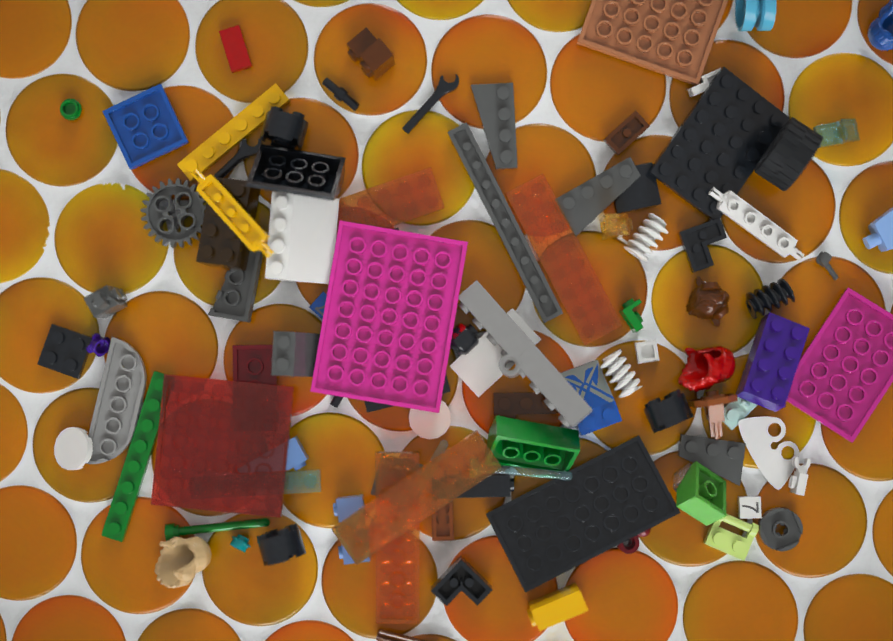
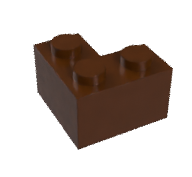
M367 27L347 43L348 55L354 62L357 60L360 62L361 70L368 78L372 76L376 81L395 65L393 53L380 38L376 39Z

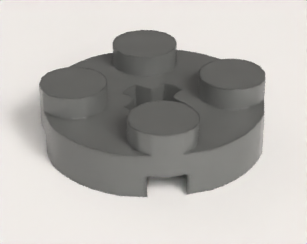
M781 507L771 508L758 520L759 537L771 549L788 551L799 543L800 536L803 533V525L798 515L789 509ZM778 524L785 525L782 535L779 532H775Z

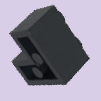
M462 556L431 586V592L446 606L461 591L478 606L493 590L492 585Z

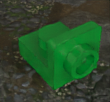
M631 298L622 304L623 309L619 313L631 331L635 333L644 327L641 324L643 319L637 311L633 312L632 309L642 303L640 299L634 301Z

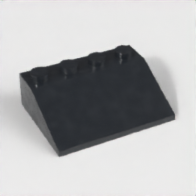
M261 144L247 179L246 187L334 201L340 193L343 184L346 158Z

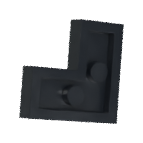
M720 218L678 232L692 273L714 265L707 245L727 238Z

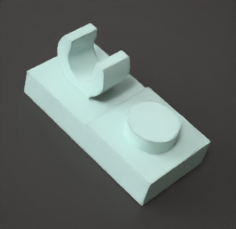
M737 397L738 401L727 403L724 406L725 421L723 423L730 430H733L738 425V421L744 419L757 404Z

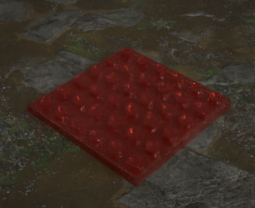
M164 374L151 505L281 518L295 387Z

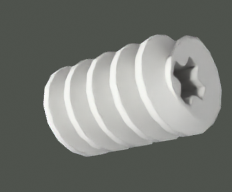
M649 213V219L643 221L644 226L638 227L639 233L632 235L634 240L629 239L627 241L629 247L624 246V249L631 255L644 261L648 260L644 255L645 253H653L649 247H658L655 239L663 240L660 233H669L665 228L667 224L653 213Z
M621 349L601 360L603 364L600 366L601 369L608 368V371L604 374L605 376H613L609 381L610 384L617 382L614 391L622 390L618 396L619 398L626 397L642 387L637 386L640 382L639 378L632 379L636 374L635 371L628 372L631 365H623L627 358L625 356L618 357L622 352Z

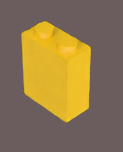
M572 583L528 602L530 609L527 610L532 626L537 625L539 631H542L588 611V608L577 584Z

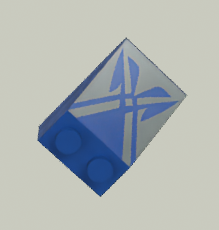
M598 360L560 373L593 410L576 426L579 435L583 436L622 421Z

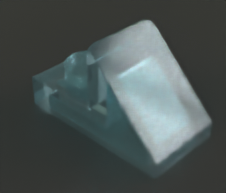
M840 119L834 123L813 127V130L823 137L819 148L860 140L856 119Z

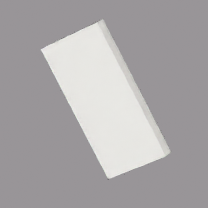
M513 308L507 312L509 317L534 345L541 340ZM488 332L478 339V345L467 355L462 354L450 365L478 398L503 375L499 368L500 359L503 357L500 352L503 349L498 344L494 346L487 339ZM509 362L506 365V369L509 370L515 363Z

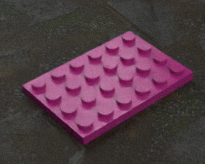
M848 287L801 357L787 402L853 443L893 382V315Z

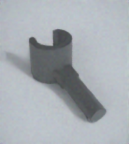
M820 252L816 258L817 264L824 267L834 280L838 279V275L829 264L832 256L827 252Z

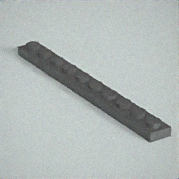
M467 122L448 131L447 134L543 323L563 314Z

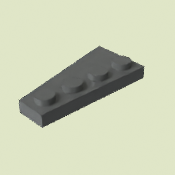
M513 83L471 85L470 87L496 170L517 169Z
M631 157L555 199L575 237L641 177Z
M260 249L255 252L249 251L246 271L227 270L224 277L225 282L221 291H218L215 297L217 300L208 315L251 322L263 253Z

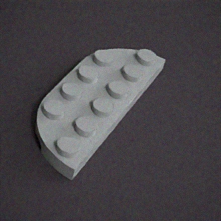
M115 337L111 338L88 437H91L93 442V452L91 459L85 464H99L112 460L129 446L142 406L147 383L144 362L139 353L130 344Z

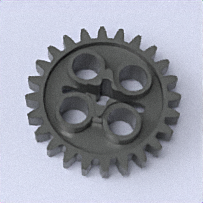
M177 178L175 184L171 179H168V185L160 181L159 189L154 186L152 187L155 192L154 194L146 193L150 198L149 201H142L147 205V208L140 209L141 212L146 213V216L142 217L141 220L148 222L143 228L146 230L151 229L148 236L153 237L156 235L155 242L159 243L163 239L162 245L165 247L170 242L171 248H176L177 243L181 248H184L185 241L189 245H193L192 238L200 240L198 233L202 231L206 209L204 204L206 201L196 192L197 185L193 184L189 188L190 182L188 180L183 185L179 178ZM172 195H175V207L171 198ZM183 196H189V203L186 206H181L180 204ZM162 200L168 201V207L165 210H160L159 208ZM175 208L180 211L177 214V218L172 216V213H175ZM187 217L193 218V224L190 227H185L184 220ZM170 220L172 222L171 229L164 231L163 224ZM177 223H179V225H180V228H181V231H180V232L177 231V229H178V224H177Z

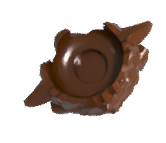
M697 277V288L691 292L690 299L686 305V312L701 319L712 320L713 324L719 327L720 320L729 312V294L721 289L718 282H706Z

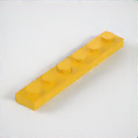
M275 83L177 164L178 167L193 182L195 178L191 174L194 170L199 169L201 173L205 172L264 123L266 113L271 110V107L282 108L290 100Z

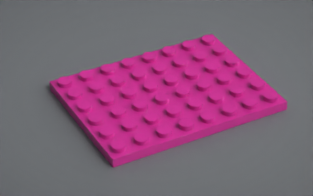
M340 220L310 392L439 413L468 242Z

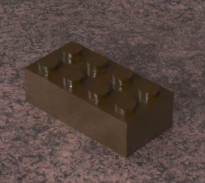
M216 177L255 220L260 189L246 187L247 181ZM206 203L196 262L207 266L246 271L250 249L214 209Z

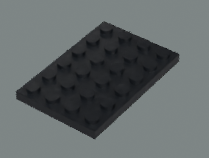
M722 67L648 173L709 219L721 218L723 213L716 208L718 200L709 195V191H712L711 189L715 187L723 194L730 190L737 195L790 117L725 67Z

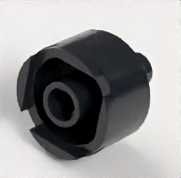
M271 107V110L266 113L260 139L264 142L266 139L270 140L271 146L288 149L298 147V150H302L308 128V122L304 120L305 115L299 112H292L290 114L284 112L279 107Z
M679 389L664 396L665 400L663 401L657 398L644 405L645 409L643 410L653 433L694 417L684 393H681Z
M297 523L285 526L280 530L278 528L257 536V543L264 566L288 561L294 557L293 555L299 557L306 554Z

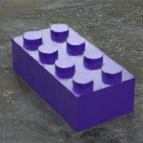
M771 312L762 317L736 392L737 397L774 412L784 408L810 328Z

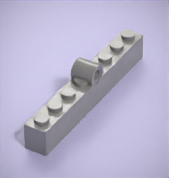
M477 280L459 295L460 303L458 306L465 314L468 312L474 317L472 322L479 330L484 328L488 332L486 337L494 346L498 344L503 349L500 352L503 357L500 359L499 368L505 377L515 378L520 375L524 378L527 376L531 381L529 386L537 395L540 392L546 398L543 402L551 411L554 409L560 414L558 419L566 428L569 425L572 428L576 427L593 412L592 408ZM509 362L515 363L513 370L506 369V365Z

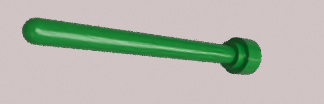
M268 518L184 527L175 525V523L165 524V538L168 541L181 535L267 527L270 524V520Z

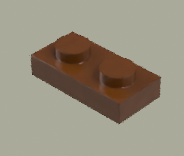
M635 111L603 141L618 156L644 133L650 125Z

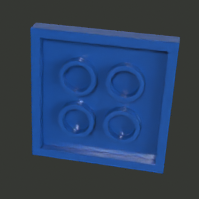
M161 84L102 111L131 170L189 143Z

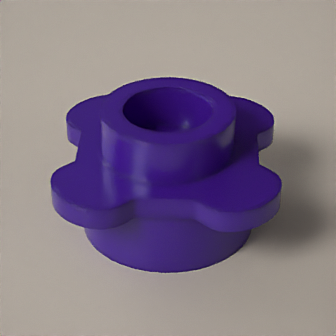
M98 333L93 334L90 344L86 347L87 352H93L98 357L105 355L109 350L110 339L108 337L103 338Z

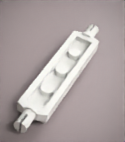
M713 187L712 191H709L708 194L718 200L716 208L781 257L786 258L788 255H792L798 261L802 260L801 257H804L805 254L795 248L798 240L730 190L723 194Z

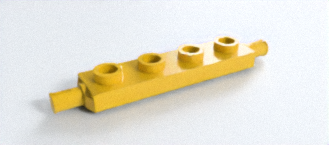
M199 169L194 170L191 175L199 182L196 191L251 251L255 252L260 249L266 258L270 257V254L274 253L266 244L270 236L215 176L209 175L205 177Z

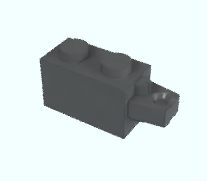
M106 285L84 297L91 313L96 318L106 319L128 306L125 302L127 296L124 291L113 286Z

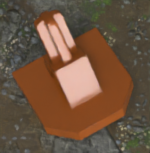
M718 390L705 392L706 396L687 400L690 407H704L706 418L709 421L710 437L720 439L723 436L722 422L725 421L724 404L738 401L737 394H719Z

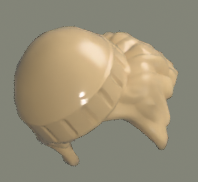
M197 536L187 539L174 537L168 541L160 542L159 545L164 547L160 551L161 555L155 565L154 572L157 574V581H161L160 584L168 588L172 587L174 589L186 586L193 580L195 573L201 572L210 564L212 557L211 549L205 540Z

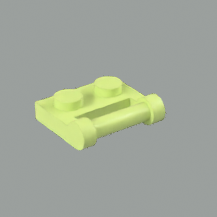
M726 514V517L710 525L703 543L745 561L753 539L758 533L759 525L753 522L750 524ZM722 521L747 531L745 537L719 527Z

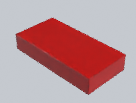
M237 25L219 31L231 72L235 73L253 67L240 26Z

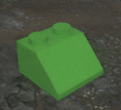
M695 461L677 487L676 507L706 526L726 517V480Z

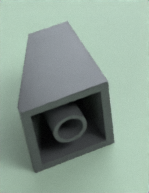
M274 331L271 375L313 377L320 334Z

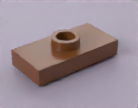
M431 497L432 541L454 540L453 498Z

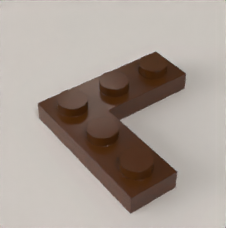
M535 392L493 393L494 419L496 415L516 419V414H558V411L556 409L551 411L543 402L546 398L541 392L538 395Z

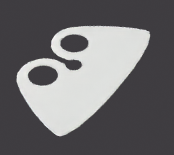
M771 416L750 417L739 420V431L759 470L775 489H781L794 470L792 465L793 457L789 460L784 459L781 455L782 449L790 446L794 449V456L799 457L800 454L797 445L791 441L780 443L777 449L771 448L772 442H778L785 436V424L781 419ZM772 423H777L781 427V432L776 437L771 436L768 432V428Z

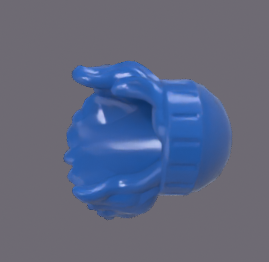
M890 0L880 9L879 17L871 22L867 32L870 44L881 51L893 49V0Z

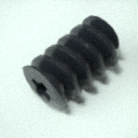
M781 278L777 283L772 282L769 286H763L761 290H754V294L751 292L746 293V305L753 319H756L757 311L763 316L765 315L764 308L769 312H773V304L779 309L780 301L786 306L788 305L787 298L795 302V296L790 285Z

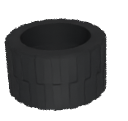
M794 117L790 118L756 165L755 173L782 191H786L811 161L820 147L823 137Z

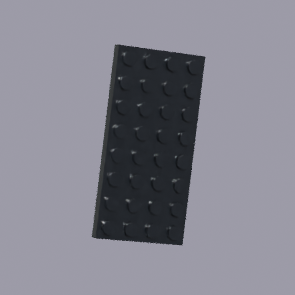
M638 435L486 513V516L526 593L681 512L676 507L674 499Z

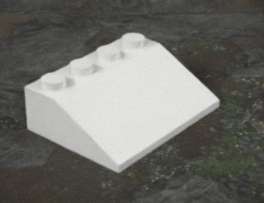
M272 191L268 246L274 253L270 254L271 256L266 259V279L329 284L337 239L340 199L336 198L332 201Z

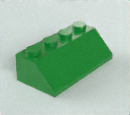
M496 415L489 429L484 463L560 476L570 470L580 452L578 430Z

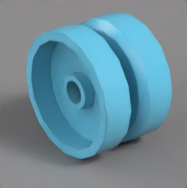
M736 0L735 21L738 31H752L754 26L757 31H771L776 17L777 0Z

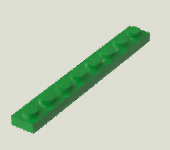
M158 371L153 372L101 536L123 542L176 380L174 376Z

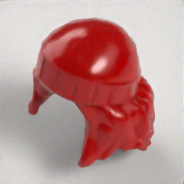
M722 346L702 350L686 348L687 364L682 369V374L678 378V384H682L684 388H688L690 391L698 392L710 389L714 384L728 381L736 368L733 353L730 349Z

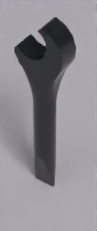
M456 74V79L452 83H447L443 76L440 77L439 84L434 93L402 128L407 134L411 132L439 99L458 88V75Z
M243 139L241 147L235 156L213 176L224 178L241 161L257 155L262 140L259 139L258 144L251 147L247 144V140Z

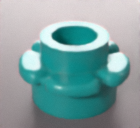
M240 534L237 537L232 536L233 540L230 545L245 553L247 548L251 547L248 544L249 539Z

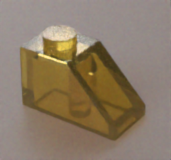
M627 213L605 214L599 219L602 240L627 237L631 235L630 231H633L632 219L628 218Z

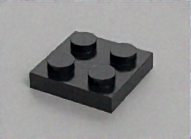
M52 324L37 365L80 379L89 355L86 347L90 344L92 337Z

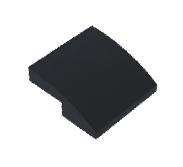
M652 162L636 165L641 177L613 201L616 214L661 204L656 178L648 173L653 166Z

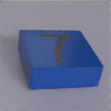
M322 292L309 307L321 319H323L327 297L325 292Z

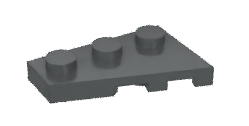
M680 434L678 456L692 463L697 461L713 473L740 486L746 443Z

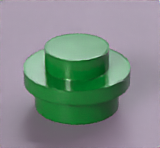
M66 99L60 105V113L67 120H75L80 117L82 106L75 99Z

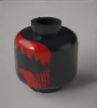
M463 323L458 324L453 329L450 347L458 355L460 353L467 355L479 343L476 337L478 334L477 330L471 324L468 326Z

